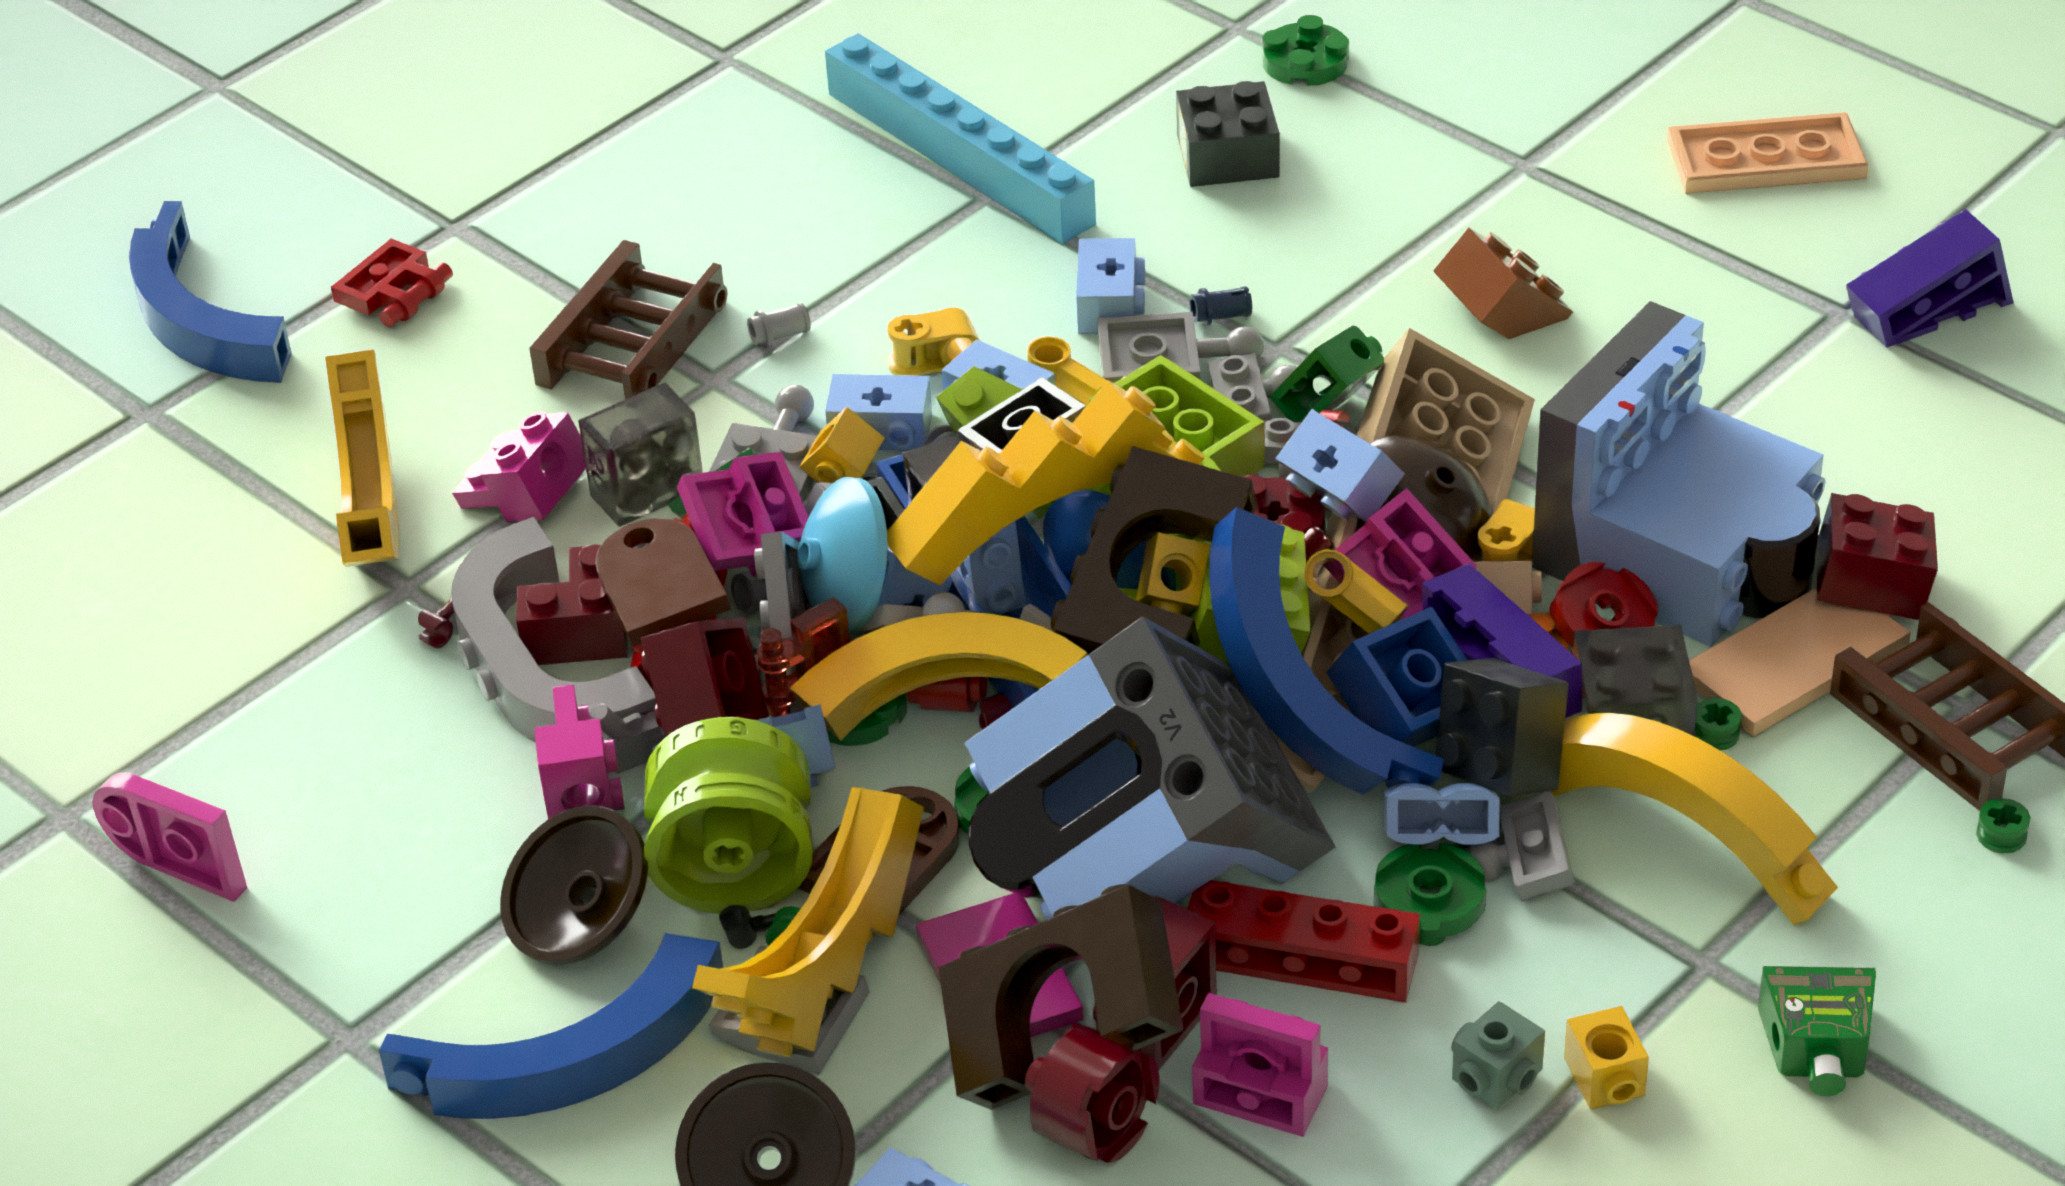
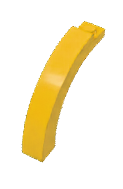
M373 349L325 356L341 480L342 513H336L342 563L345 567L397 560L399 558V525L396 492L376 353Z
M973 612L933 614L894 623L853 640L812 667L790 689L803 708L820 704L826 729L839 740H842L855 726L880 706L918 687L954 678L994 677L1018 681L1041 689L1088 654L1065 637L1021 619Z
M1594 713L1565 719L1558 790H1551L1554 797L1583 787H1611L1642 794L1676 809L1701 825L1726 845L1758 879L1793 925L1808 920L1838 888L1808 849L1809 845L1817 838L1813 831L1774 790L1727 754L1684 731L1657 721L1632 715Z

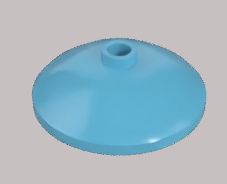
M843 477L835 481L822 493L805 524L797 550L801 583L810 608L821 625L828 632L835 635H854L866 626L877 607L885 580L887 529L884 512L874 488L861 478Z

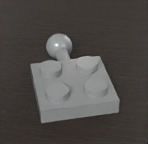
M1193 312L1097 318L1102 377L1112 383L1119 381L1160 355L1201 380L1199 358L1227 357L1255 352L1256 359L1258 360L1264 349V342L1259 332L1246 326L1234 329L1228 337L1196 339Z
M793 384L784 387L776 397L775 407L779 416L772 429L738 423L731 424L709 472L716 471L749 447L758 454L782 452L802 503L805 501L814 479L800 469L799 466L818 435L793 432L796 423L805 421L814 409V399L810 391L801 385Z
M783 532L761 534L762 548H755L754 560L758 579H765L767 600L760 601L762 629L764 633L771 632L772 641L785 646L810 645L807 611L811 610L801 583L797 561V550L800 541Z

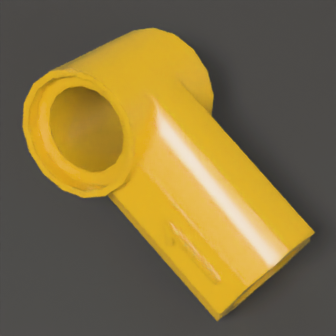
M1052 336L1040 337L1033 340L1028 346L1027 361L1055 374V386L1085 406L1089 404V398L1096 395L1107 382L1103 377L1072 359L1070 346L1063 339Z
M1324 549L1316 552L1309 558L1305 566L1304 577L1307 586L1368 634L1400 621L1409 605L1353 563L1350 558L1336 550ZM1331 560L1339 561L1345 571L1342 583L1333 589H1323L1318 580V572L1321 566Z

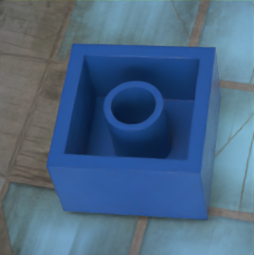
M1429 607L1354 640L1326 673L1356 718L1380 733L1415 747L1438 736L1444 663L1467 661V658L1433 607Z

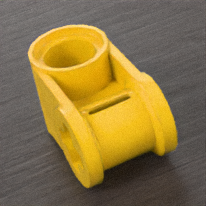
M946 308L941 311L895 317L887 325L888 338L893 342V353L888 359L889 370L893 375L924 376L941 372L946 365L975 340L980 341L968 314L959 308Z
M1504 499L1492 517L1479 529L1477 540L1478 545L1482 548V559L1480 561H1532L1535 508L1510 499Z

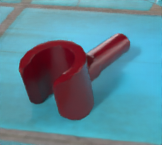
M452 598L435 613L426 609L419 613L418 623L426 628L419 634V640L438 649L448 643L453 633V624L449 621V618L454 614Z
M1000 692L980 701V728L982 730L1012 709L1004 693Z

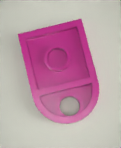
M129 773L114 774L95 792L92 804L98 823L110 840L133 860L233 902L248 888L226 810Z

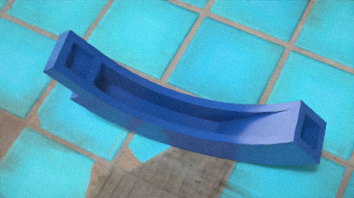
M164 201L157 219H152L150 228H134L129 249L130 271L139 307L150 331L175 355L205 370L238 379L281 383L292 354L284 316L253 315L223 309L198 298L188 291L176 278L180 262L190 240L182 201Z
M1236 507L1214 527L1210 550L1209 581L1215 623L1226 658L1239 685L1254 709L1260 714L1269 728L1295 754L1330 779L1362 795L1382 782H1385L1386 787L1389 788L1402 783H1419L1429 786L1439 780L1444 762L1443 758L1395 740L1360 721L1346 710L1313 674L1292 636L1281 597L1279 567L1285 527Z
M665 933L654 958L644 972L615 1000L577 1023L538 1037L509 1043L464 1045L387 1033L379 1049L388 1089L399 1090L406 1094L429 1095L434 1115L463 1119H496L542 1113L580 1103L610 1091L637 1077L662 1060L683 1042L701 1022L711 1007L713 996L693 989L692 985L697 965L718 969L724 968L720 942Z

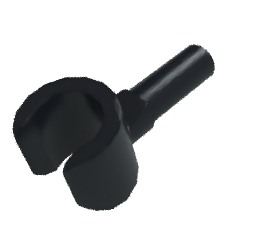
M731 905L720 912L719 920L725 930L729 943L735 948L745 949L755 942L757 933L769 929L770 925L773 924L772 921L776 913L751 917L746 907Z

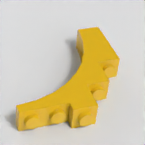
M1107 381L1073 423L1062 416H1058L1053 421L1035 410L1000 454L988 446H985L980 451L961 441L887 531V545L907 570L941 585L971 553L1009 524L1034 509L1068 494L1111 483L1115 468L1119 463L1125 464L1132 446L1201 465L1205 457L1185 439L1181 438L1177 444L1173 442L1174 439L1165 430L1166 427L1152 413L1156 404L1145 393L1134 386H1131L1126 391Z
M852 787L840 829L825 867L808 899L789 926L764 951L742 964L720 969L697 965L692 988L713 996L711 1007L737 1013V1017L742 1018L738 1032L758 1039L757 1050L783 1057H791L793 1048L814 1052L826 1001L832 998L833 990L853 993L857 985L866 943H871L873 934L893 938L924 810L923 806L903 795Z

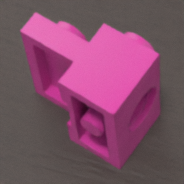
M545 412L533 413L520 422L518 431H507L497 436L492 441L490 450L478 463L472 465L466 471V477L452 494L461 509L498 506L506 522L523 521L534 517L536 520H544L591 464L588 448L568 412L546 414Z
M782 452L735 457L730 468L727 470L682 475L677 485L697 539L714 571L748 566L751 576H757L754 552L755 548H762L761 534L783 532L801 541L805 524L809 518Z
M1407 488L1369 517L1362 528L1334 549L1350 558L1358 567L1409 605L1401 620L1422 611L1423 582L1466 564H1470L1474 568L1477 567ZM1333 560L1324 563L1323 566L1341 584L1345 573L1343 565L1339 561Z
M574 684L552 687L556 724L534 728L538 769L548 819L565 810L585 805L603 806L614 811L625 810L621 778L610 779L609 772L618 771L614 739L603 740L600 718L590 719L588 705H577Z
M1208 993L1200 1008L1201 1049L1192 1065L1193 1104L1304 1137L1328 1087V1047L1320 1045L1321 1025L1305 1021L1297 1016L1285 1015L1253 1006L1242 1000L1229 999Z

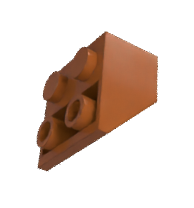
M1468 227L1433 270L1439 279L1482 324L1508 339L1564 321L1573 313L1560 298L1564 294V290L1546 275L1538 276L1536 271L1540 267L1539 264L1520 249H1517L1512 254V248L1492 232H1489L1484 237Z

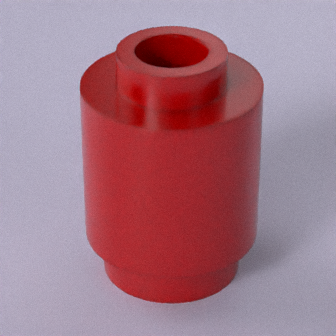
M962 677L934 682L907 692V699L910 704H919L923 710L974 712L977 702L986 698L987 677Z

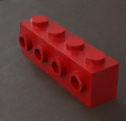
M1210 880L1192 893L1187 909L1215 921L1216 971L1407 1002L1419 955L1420 914Z

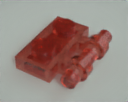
M835 597L790 620L792 636L782 641V634L778 629L768 628L761 632V645L757 649V660L759 668L765 673V679L761 684L762 700L765 705L769 706L771 717L775 718L790 714V704L797 701L790 687L820 661L850 643L847 608ZM795 665L796 671L786 676V670Z

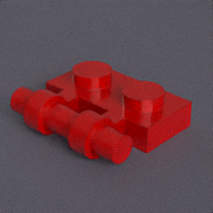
M390 238L331 286L333 301L368 316L379 307H385L379 313V318L385 326L393 327L397 322L407 321L416 314L418 305L426 298L433 299L445 288V283L452 278L453 271L444 262L439 263L433 269L429 268L425 251ZM407 284L413 285L406 291L401 290Z

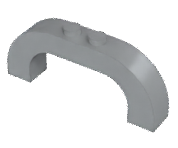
M534 517L495 532L468 553L455 573L451 590L452 604L460 639L456 642L457 650L464 667L467 670L473 668L476 670L477 682L486 701L494 699L506 719L519 733L536 742L535 727L556 724L552 687L574 684L577 705H588L589 713L599 703L606 704L621 719L634 713H639L642 716L655 710L656 699L654 691L636 666L594 681L570 682L560 680L548 675L537 665L510 624L505 613L517 602V586L560 583L554 546Z

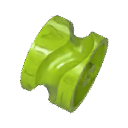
M717 717L685 725L669 734L656 746L649 756L645 768L644 816L645 821L651 827L644 845V858L648 861V876L661 892L683 906L699 911L720 914L723 909L731 905H742L749 911H756L771 906L788 897L801 885L807 877L812 864L813 842L810 819L805 811L811 801L810 767L807 757L800 746L789 735L774 726L740 717Z

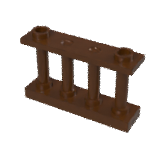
M622 240L529 347L535 385L552 390L566 373L574 370L622 383L626 410L636 412L646 398L656 391L660 381L715 314L723 310L727 301L728 290L723 281L722 265L713 262L697 282H692L646 270L642 264L640 244ZM644 288L683 299L673 310L631 299L630 297L635 291ZM621 315L656 324L660 327L651 337L610 327L607 324L612 318ZM597 342L637 354L628 365L584 354L583 352L589 345Z
M1929 602L1921 606L1916 640L1877 663L1869 661L1852 647L1835 655L1830 695L1979 811L1986 802L2002 798L2006 773L2011 767L2046 746L2051 747L2065 758V703ZM1928 657H1932L1950 671L1914 693L1908 691L1893 679ZM1967 686H1970L1988 700L1987 703L1953 723L1947 721L1931 708ZM2006 716H2010L2028 730L2027 733L1993 753L1986 751L1971 739L1972 736Z

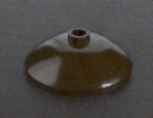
M1388 435L1371 443V445L1383 451L1405 473L1380 509L1407 488L1470 559H1474L1482 551L1477 540L1479 529L1492 517V511L1480 480L1466 462L1445 446L1415 435Z
M585 805L565 810L554 815L536 828L514 855L507 869L501 890V919L505 932L514 946L538 962L549 965H567L595 955L614 941L634 916L646 887L648 861L644 858L645 844L637 828L618 812L596 805Z
M769 1062L753 1063L732 1069L720 1075L702 1089L692 1101L682 1119L675 1147V1164L680 1186H850L856 1162V1142L853 1127L843 1104L835 1093L809 1072L791 1065ZM768 1150H776L781 1154L779 1165L771 1170L762 1168L760 1166L762 1154Z

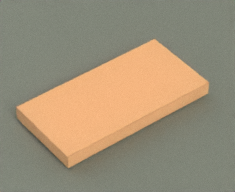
M1846 112L1668 127L1667 142L1685 194L1867 179L1869 165Z
M1816 587L1683 663L1680 667L1679 679L1705 699L1723 698L1737 705L1742 713L1740 727L1754 737L1830 692L1836 654L1852 647L1869 661L1877 663L1908 645L1911 632L1887 614L1818 601Z

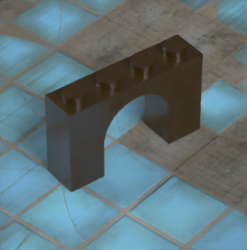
M1132 446L1125 464L1119 463L1114 470L1110 485L1112 494L1106 508H1099L1094 516L1091 526L1092 540L1086 554L1080 553L1074 562L1071 572L1072 586L1066 600L1060 599L1057 602L1051 617V629L1054 633L1065 637L1086 651L1088 655L1142 616L1198 647L1200 639L1194 618L1150 606L1130 598L1117 586L1119 569L1126 556L1136 546L1152 538L1158 532L1164 534H1183L1212 542L1215 525L1236 507L1254 514L1258 506L1251 479Z
M1129 884L1110 886L1102 891L1101 896L1081 905L1060 908L1054 912L1053 917L1033 926H1022L1012 929L1007 933L1006 938L988 946L969 948L960 954V958L938 967L956 1096L993 1110L1031 1094V1091L1025 1087V1077L1031 1063L1034 1061L1030 1038V1016L1034 1001L1043 984L1055 971L1076 960L1083 959L1090 972L1100 1035L1135 1051L1184 1031L1161 900Z

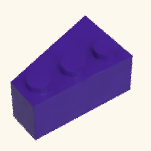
M1967 209L1941 222L1936 228L1909 245L1902 247L1895 254L1868 271L1861 273L1857 278L1846 284L1854 317L1886 348L1936 331L1939 326L1938 322L1955 316H1959L1965 321L1976 317V309L1995 302L2001 308L2014 303L2000 239Z
M1466 564L1422 583V611L1433 607L1467 660L1495 658L1569 682L1565 718L1582 711V662L1472 565Z

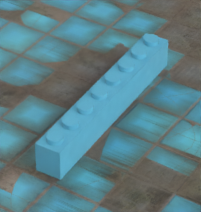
M859 33L847 37L842 42L825 50L830 96L1061 244L1066 243L1096 225L1094 179Z

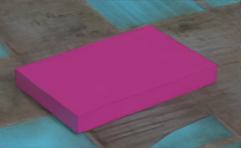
M1019 891L917 923L916 930L917 938L940 982L938 967L960 958V954L963 951L973 947L988 946L1006 938L1007 933L1012 929L1022 926H1033L1038 924L1022 892ZM1062 967L1046 980L1036 996L1030 1016V1037L1084 1020L1083 1006Z

